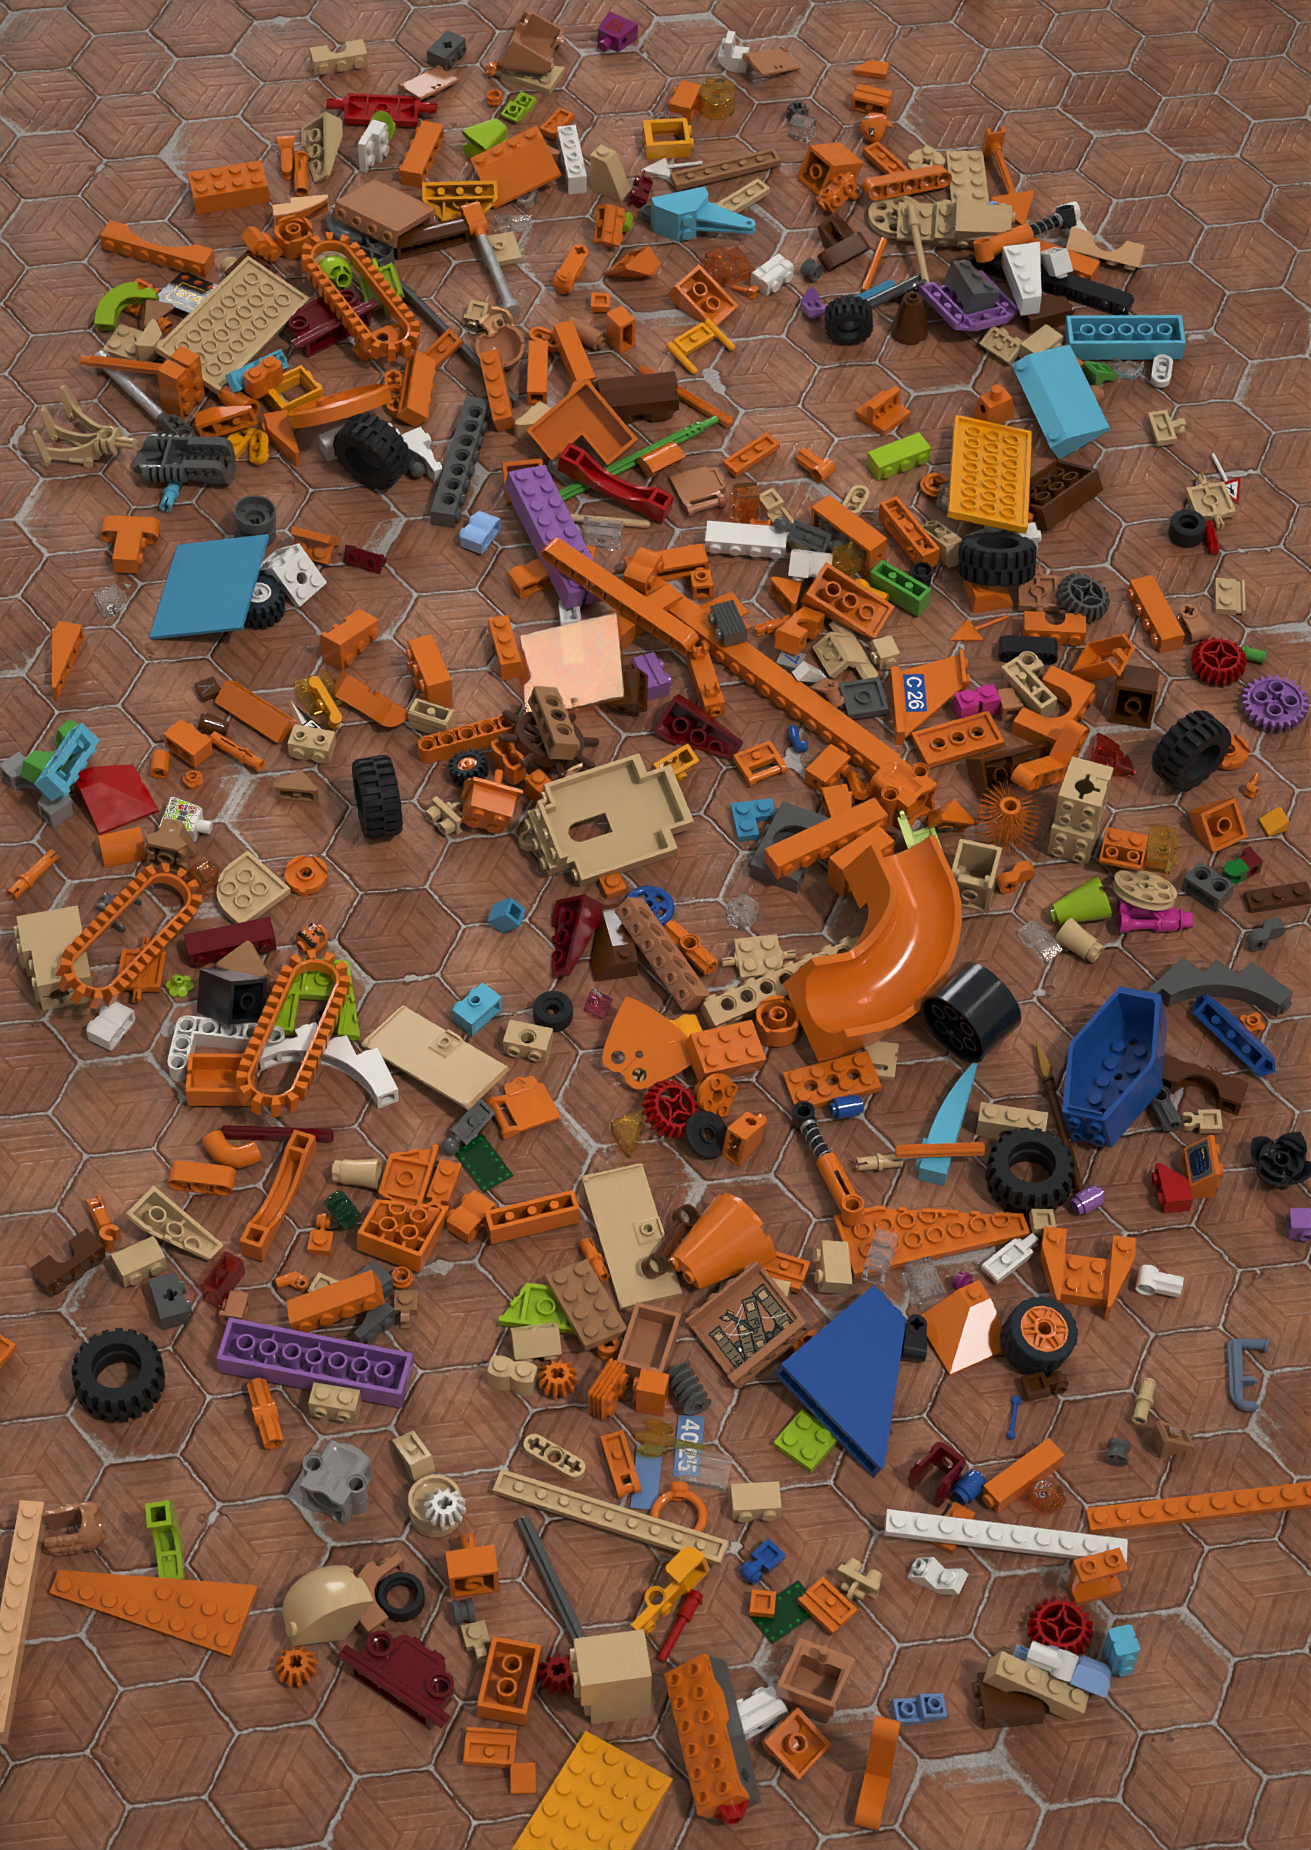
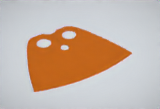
M626 996L614 1019L604 1046L602 1056L604 1065L613 1072H620L625 1077V1082L637 1090L653 1086L657 1081L668 1079L692 1065L685 1047L688 1037L671 1021L654 1009ZM615 1051L623 1052L625 1055L624 1062L621 1064L613 1063L611 1061L612 1053ZM637 1051L643 1053L641 1058H636L635 1053ZM637 1068L644 1069L647 1074L645 1080H634L632 1076L633 1071Z

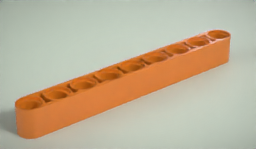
M553 538L541 551L542 558L551 566L678 653L686 654L692 645H695L699 640L698 634L692 628L560 538Z

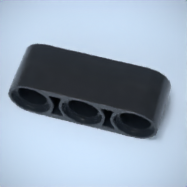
M1004 635L998 640V659L1002 662L1008 663L1024 651H1031L1036 654L1044 665L1055 664L1058 660V642L1054 638Z

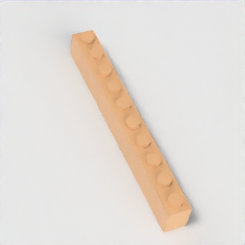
M20 1500L0 1608V1744H8L46 1528V1520L42 1518V1513L46 1511L44 1502Z

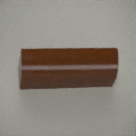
M458 217L410 229L398 237L394 253L398 260L470 243L469 227L463 217Z

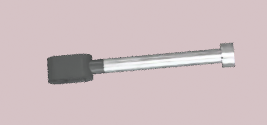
M105 350L98 351L95 354L96 356L112 357ZM95 367L100 372L105 371L162 425L163 433H168V435L169 433H175V435L176 433H193V429L182 418L174 414L167 415L121 370Z

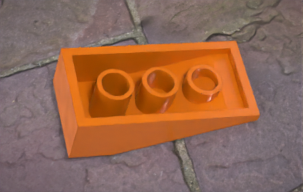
M827 562L821 567L800 601L809 608L824 613L825 617L873 640L895 607Z

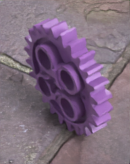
M1268 674L1267 679L1261 675L1259 681L1254 678L1252 684L1247 683V687L1244 688L1241 697V709L1244 710V716H1249V722L1256 721L1255 727L1261 724L1263 725L1262 730L1270 727V731L1273 732L1274 728H1277L1281 733L1282 728L1290 731L1291 726L1297 728L1298 723H1303L1309 708V697H1305L1306 691H1300L1301 685L1294 686L1295 680L1288 682L1287 676L1282 680L1279 674L1276 675V678H1272L1271 674Z

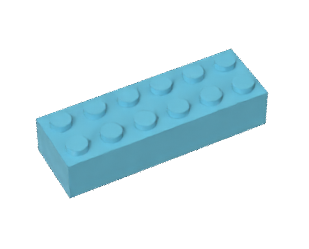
M1182 315L1066 316L1064 329L1065 344H1070L1075 356L1080 360L1154 359L1160 354L1168 355L1172 359H1183L1186 341Z

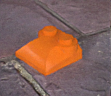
M798 1707L785 1715L762 1741L764 1751L769 1756L774 1757L796 1780H799L832 1745Z

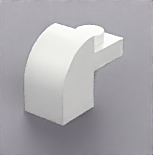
M728 31L726 38H723L720 45L718 61L725 69L731 72L746 74L749 63L742 59V54L749 53V47L735 46V32Z

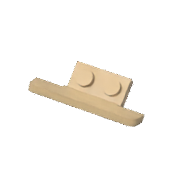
M832 621L829 625L833 632H829L812 647L827 673L833 679L849 666L856 668L862 679L878 677L877 671L851 629L838 622Z

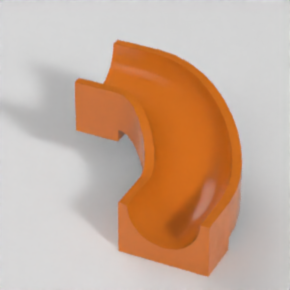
M935 835L928 836L922 842L903 852L883 857L878 844H871L847 865L842 872L859 908L868 907V918L861 936L850 951L811 958L783 983L818 1062L852 1055L858 1049L871 1046L883 1040L921 1009L922 999L946 977L960 940L962 904L955 877Z

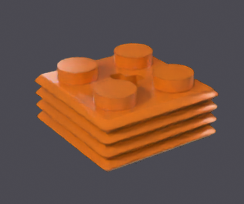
M613 1358L608 1360L588 1391L589 1415L597 1417L598 1420L601 1419L602 1422L608 1416L612 1417L617 1409V1401L619 1398L624 1399L629 1390V1386L626 1385L629 1375L626 1374L625 1364L617 1363V1360L613 1361Z

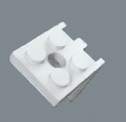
M299 543L275 549L262 561L259 575L262 577L264 575H273L296 608L302 606L327 583ZM298 573L303 576L302 584L297 581Z

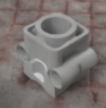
M329 1440L321 1455L312 1453L304 1458L303 1470L305 1478L300 1484V1489L303 1492V1507L313 1512L326 1513L334 1522L343 1526L347 1525L353 1513L363 1514L368 1510L369 1496L367 1486L373 1478L372 1461L364 1452L350 1444Z

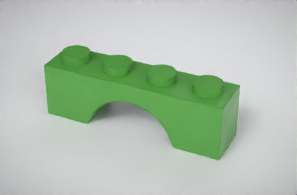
M68 719L58 728L55 741L57 748L67 733L79 725L78 723ZM33 751L23 761L21 777L35 783L55 751ZM78 752L75 754L71 753L65 764L61 768L57 769L56 772H58L60 769L64 771L67 764L73 757H75L78 754Z

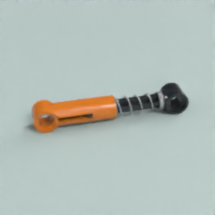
M1074 205L1059 206L1055 209L1056 212L1050 215L1049 218L1044 217L1042 221L1037 220L1029 225L1025 223L992 237L975 240L973 246L976 262L991 261L995 258L994 256L1002 253L1003 246L1026 244L1031 242L1035 235L1040 236L1041 233H1047L1048 230H1054L1055 227L1068 229L1076 226Z
M808 1101L797 1102L792 1110L793 1128L806 1135L805 1139L810 1143L809 1147L814 1151V1157L818 1158L816 1166L841 1212V1220L846 1225L856 1226L864 1218V1200L861 1196L857 1195L837 1155L828 1150V1143L824 1142V1135L819 1133L820 1128L817 1127L813 1104Z

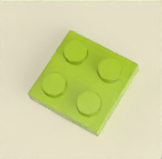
M802 1409L773 1442V1447L806 1471L812 1473L839 1441L819 1420Z

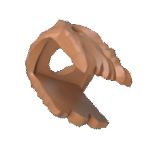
M84 1501L72 1505L66 1504L63 1507L46 1510L42 1513L43 1520H46L48 1528L52 1530L81 1524L78 1533L44 1539V1545L52 1553V1556L74 1555L85 1551L92 1552L106 1538L103 1534V1511L98 1503Z

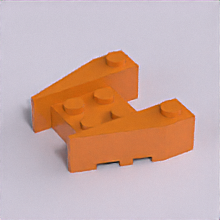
M1044 1226L1039 1260L1041 1267H1043L1050 1298L1058 1303L1105 1309L1104 1320L1108 1321L1115 1303L1131 1274L1135 1260L1136 1238L1113 1235L1109 1259L1065 1254L1067 1229Z

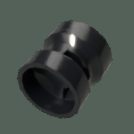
M926 562L916 563L912 568V577L930 587L933 571L931 565Z

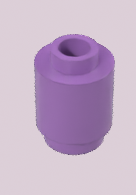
M1090 1185L1073 1195V1198L1070 1199V1205L1078 1216L1081 1214L1086 1215L1104 1204L1105 1194L1099 1186Z

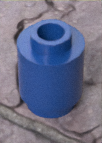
M851 1094L832 1098V1103H829V1111L831 1116H834L836 1120L863 1113L864 1105L860 1095L855 1096Z
M969 1470L953 1485L951 1495L960 1505L964 1506L967 1503H971L983 1491L986 1479L979 1471Z

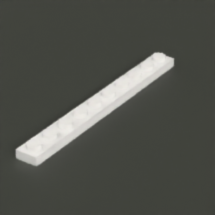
M891 1509L886 1511L885 1536L1069 1559H1079L1120 1547L1127 1563L1128 1539Z

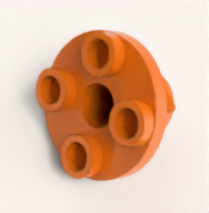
M721 1073L712 1074L705 1080L699 1081L694 1089L699 1110L713 1112L719 1117H725L729 1113V1108L737 1092V1086L731 1078Z

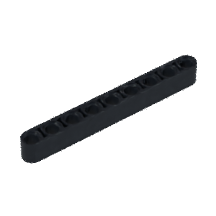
M975 253L973 254L970 262L977 271L982 270L984 273L1007 280L1001 265L1002 253L994 256L995 258L991 261L981 263L976 262ZM1041 264V292L1054 296H1063L1069 301L1112 315H1128L1135 301L1133 295L1126 291L1067 273L1068 276L1059 279L1055 276H1049L1043 264Z

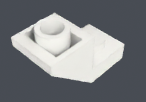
M917 1557L912 1564L907 1578L941 1595H959L968 1573L963 1568L945 1569L934 1557Z

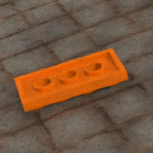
M989 711L911 733V739L924 764L929 768L1004 747L1005 744ZM973 732H978V733H981L982 735H981V736H974L972 733H973ZM958 737L963 741L956 742L953 740V738ZM940 743L944 746L938 748L935 747L933 744Z
M868 1051L783 1072V1080L793 1106L799 1101H808L817 1109L828 1106L829 1103H832V1098L851 1094L862 1097L882 1091L881 1083ZM851 1073H856L859 1075V1078L851 1080L847 1076ZM835 1079L838 1083L836 1085H829L826 1081ZM812 1084L817 1088L814 1091H808L805 1089V1086Z

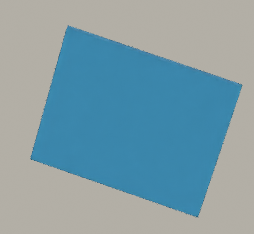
M264 534L177 545L149 638L153 640L243 630L269 535Z

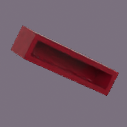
M270 917L184 934L191 968L216 963L246 941H250L254 945L258 954L277 950Z

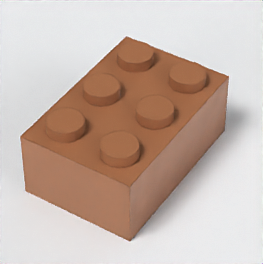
M636 1302L617 1359V1363L625 1364L626 1374L629 1375L628 1379L634 1380L635 1377H639L641 1369L661 1373L667 1372L681 1329L682 1313Z

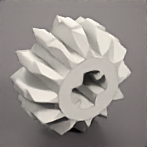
M447 1486L445 1492L437 1488L436 1495L429 1493V1501L425 1502L424 1508L426 1510L425 1516L427 1519H431L433 1527L440 1523L442 1530L448 1524L453 1529L455 1526L454 1522L461 1523L462 1515L466 1513V1507L464 1506L465 1499L459 1497L457 1490L450 1493V1488Z

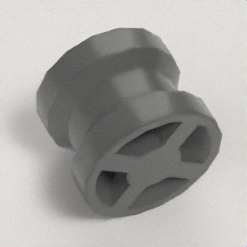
M808 258L802 264L800 273L803 276H808L811 281L815 282L821 277L824 266L820 263H815L814 259Z
M1121 1438L1109 1439L1107 1443L1109 1450L1105 1453V1461L1113 1466H1126L1129 1460L1127 1453L1131 1450V1444Z
M466 1598L463 1602L458 1600L452 1601L456 1625H460L463 1621L475 1622L472 1598Z

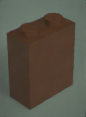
M986 1672L977 1673L976 1681L972 1682V1691L974 1698L978 1697L979 1706H976L978 1721H982L983 1730L1043 1724L1045 1710L1042 1699L1019 1691L1004 1692L983 1682Z

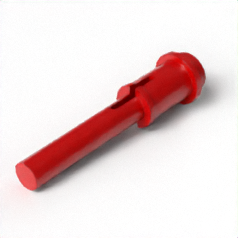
M693 1589L686 1592V1599L676 1615L678 1619L656 1658L659 1662H666L685 1624L691 1622L698 1606L703 1604V1595Z

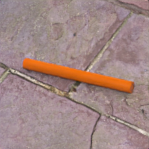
M884 237L880 238L860 290L861 293L870 288L887 243V239Z

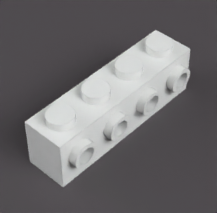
M707 521L705 552L731 554L733 556L747 555L751 557L785 559L787 531L779 533L774 529V526Z

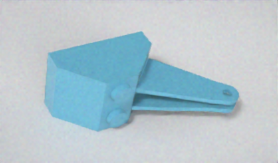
M705 186L651 198V227L653 232L676 242L694 239L700 231L751 235L755 232L756 222L751 218L708 202L709 194Z

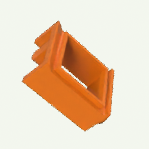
M1124 633L1089 642L1086 644L1071 672L1076 677L1087 682L1112 676L1120 677L1135 650V646ZM1115 657L1117 663L1114 665L1110 659L1102 661V659Z

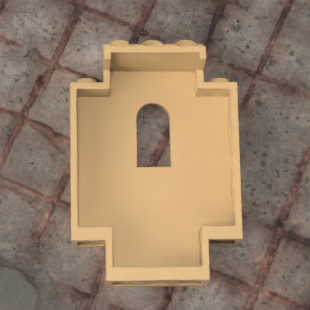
M639 753L545 783L540 793L541 800L537 801L535 809L527 811L526 818L524 819L526 830L528 832L531 831L533 836L531 839L535 851L538 850L540 854L539 862L542 870L546 869L549 876L572 868V878L574 881H578L580 887L597 882L599 878L617 872L621 874L675 856L678 847L673 834L691 829L694 822L671 764L647 772ZM605 814L612 831L583 842L572 840L568 833L569 828L573 824Z

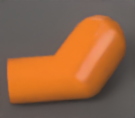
M290 1272L274 1278L278 1289L291 1286L298 1290H305L309 1286L308 1278L298 1272Z

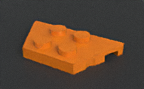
M435 1144L430 1149L420 1151L418 1148L407 1152L390 1153L378 1190V1197L382 1200L405 1202L406 1205L419 1206L420 1203L423 1204L439 1153V1145Z

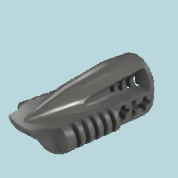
M152 433L145 439L142 449L138 451L134 459L133 470L135 473L142 474L145 482H187L188 480L210 484H231L236 471V458L232 443L224 437H196L195 433H176V435L175 433H169V435L168 433ZM224 457H227V463L224 462Z

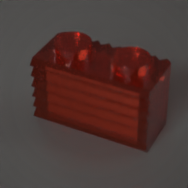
M227 1251L220 1255L221 1258L218 1259V1262H215V1266L210 1270L211 1273H208L205 1280H202L203 1283L200 1284L203 1301L219 1309L222 1307L224 1299H228L229 1292L235 1289L246 1273L244 1261Z

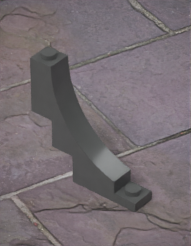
M1183 957L1146 991L1161 994L1163 1004L1167 1007L1189 999H1195L1206 993L1210 997L1231 998L1250 1003L1275 1017L1281 1012L1285 1013L1291 1007L1293 994L1290 989L1253 962H1250L1239 974H1236L1219 960H1216L1209 968L1202 972Z

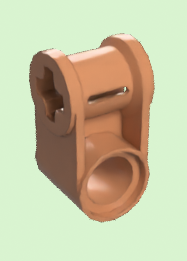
M1189 603L1183 604L1180 607V616H1178L1177 621L1185 634L1186 641L1191 644L1209 638V625L1204 621L1197 607Z
M824 678L809 687L834 707H838L845 702L838 689V681Z

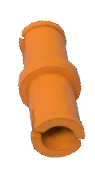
M592 1238L583 1239L579 1243V1247L585 1258L588 1259L600 1282L607 1281L610 1275L603 1264L604 1258L602 1254L598 1253Z

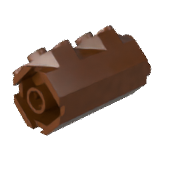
M675 371L592 380L594 388L625 424L633 423L637 415H641L643 420L647 422L671 419L673 413L679 410L678 382Z

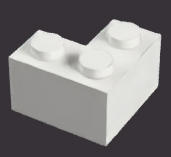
M793 549L791 551L788 576H793L792 580L804 581L809 577L815 578L826 562L830 565L833 564L834 554Z

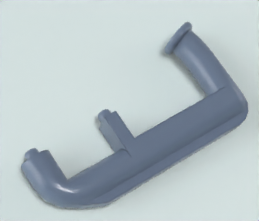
M1234 1338L1228 1342L1230 1397L1237 1408L1242 1411L1256 1412V1409H1259L1256 1401H1244L1243 1386H1254V1384L1258 1383V1380L1255 1377L1243 1376L1242 1349L1264 1350L1263 1352L1266 1353L1269 1339Z

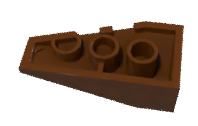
M1049 742L967 758L969 780L984 800H992L989 798L991 796L996 799V796L999 794L997 792L1000 791L1002 796L1005 792L1007 795L1008 788L1010 791V788L1013 789L1014 786H1019L1011 781V775L1019 764L1049 756ZM990 790L993 791V792L995 791V792H996L995 794H997V795L995 796L994 794H992V793L990 792Z
M622 903L603 905L602 917L597 927L591 958L594 982L638 976V959L633 938L615 914V910Z

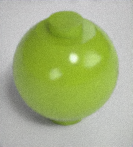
M328 256L318 263L338 291L349 288L353 279V272L345 259L339 256Z

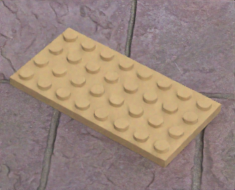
M247 256L156 346L155 352L166 360H171L170 356L182 346L200 355L203 385L219 395L221 388L228 385L225 375L249 364L286 327L289 318L296 314L297 309L309 303L310 298Z

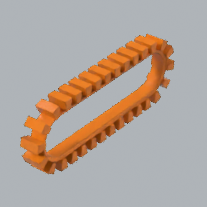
M325 232V241H321L317 234L310 237V245L304 243L302 247V272H306V278L309 282L312 281L313 287L316 290L318 289V293L321 297H324L326 304H330V309L333 313L336 312V317L342 320L343 326L348 328V332L351 336H354L357 344L360 343V348L363 352L371 348V357L377 360L381 352L387 353V362L396 361L397 352H400L404 359L410 357L411 348L417 350L419 346V321H414L415 315L411 310L408 312L407 305L405 303L402 304L400 296H396V291L393 287L390 288L389 282L384 280L381 272L378 273V268L372 265V261L369 257H366L363 249L360 250L359 244L354 242L349 245V236L342 234L340 241L333 240V232ZM326 251H335L345 255L406 332V336L397 342H383L375 338L314 260L315 257Z
M161 863L157 871H155L152 864L145 867L143 872H140L120 892L119 896L64 950L56 967L55 976H62L58 983L62 992L70 987L75 990L70 999L72 1002L78 1005L84 996L90 998L88 1008L98 1009L102 1000H104L107 1007L114 1004L116 999L124 994L125 990L140 977L141 973L143 974L148 966L161 955L164 949L178 937L179 933L193 921L202 903V895L195 894L199 888V884L195 879L187 884L183 881L187 874L186 870L179 867L176 875L169 873L170 863ZM156 883H164L179 891L184 900V907L110 985L94 988L87 986L78 979L74 971V963L149 886Z
M307 950L305 961H302L296 953L289 958V966L283 964L276 985L274 984L271 995H269L267 1005H265L258 1026L255 1027L253 1036H251L249 1045L244 1052V1058L242 1057L239 1064V1071L237 1070L236 1090H239V1101L242 1105H245L252 1099L251 1112L260 1115L263 1106L271 1107V1117H280L282 1105H285L291 1114L298 1109V1101H305L307 1091H309L312 1080H314L316 1069L318 1070L325 1048L327 1049L350 989V975H347V965L342 961L334 967L335 955L330 952H326L324 961L315 959L316 950ZM308 971H320L329 975L333 979L335 986L292 1087L280 1095H266L257 1091L252 1085L251 1080L295 979L300 974Z

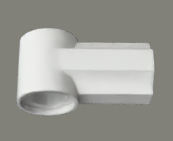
M1142 1265L1138 1270L1135 1290L1147 1296L1159 1293L1180 1298L1184 1277L1159 1272L1158 1268L1152 1265Z
M1032 1641L1025 1662L1049 1671L1056 1678L1070 1682L1079 1656L1063 1649L1055 1650Z

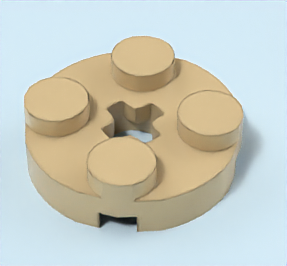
M930 146L916 150L908 156L909 170L933 165L945 167L944 157Z

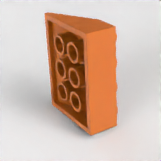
M537 125L470 158L481 181L497 180L498 200L493 205L494 209L562 176Z

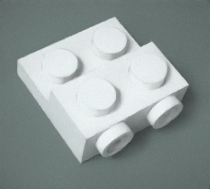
M372 119L358 142L360 172L367 173L375 162L381 163L383 158L388 155L389 133L386 123Z

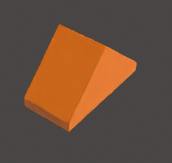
M774 576L770 578L769 592L791 616L798 609L802 581Z

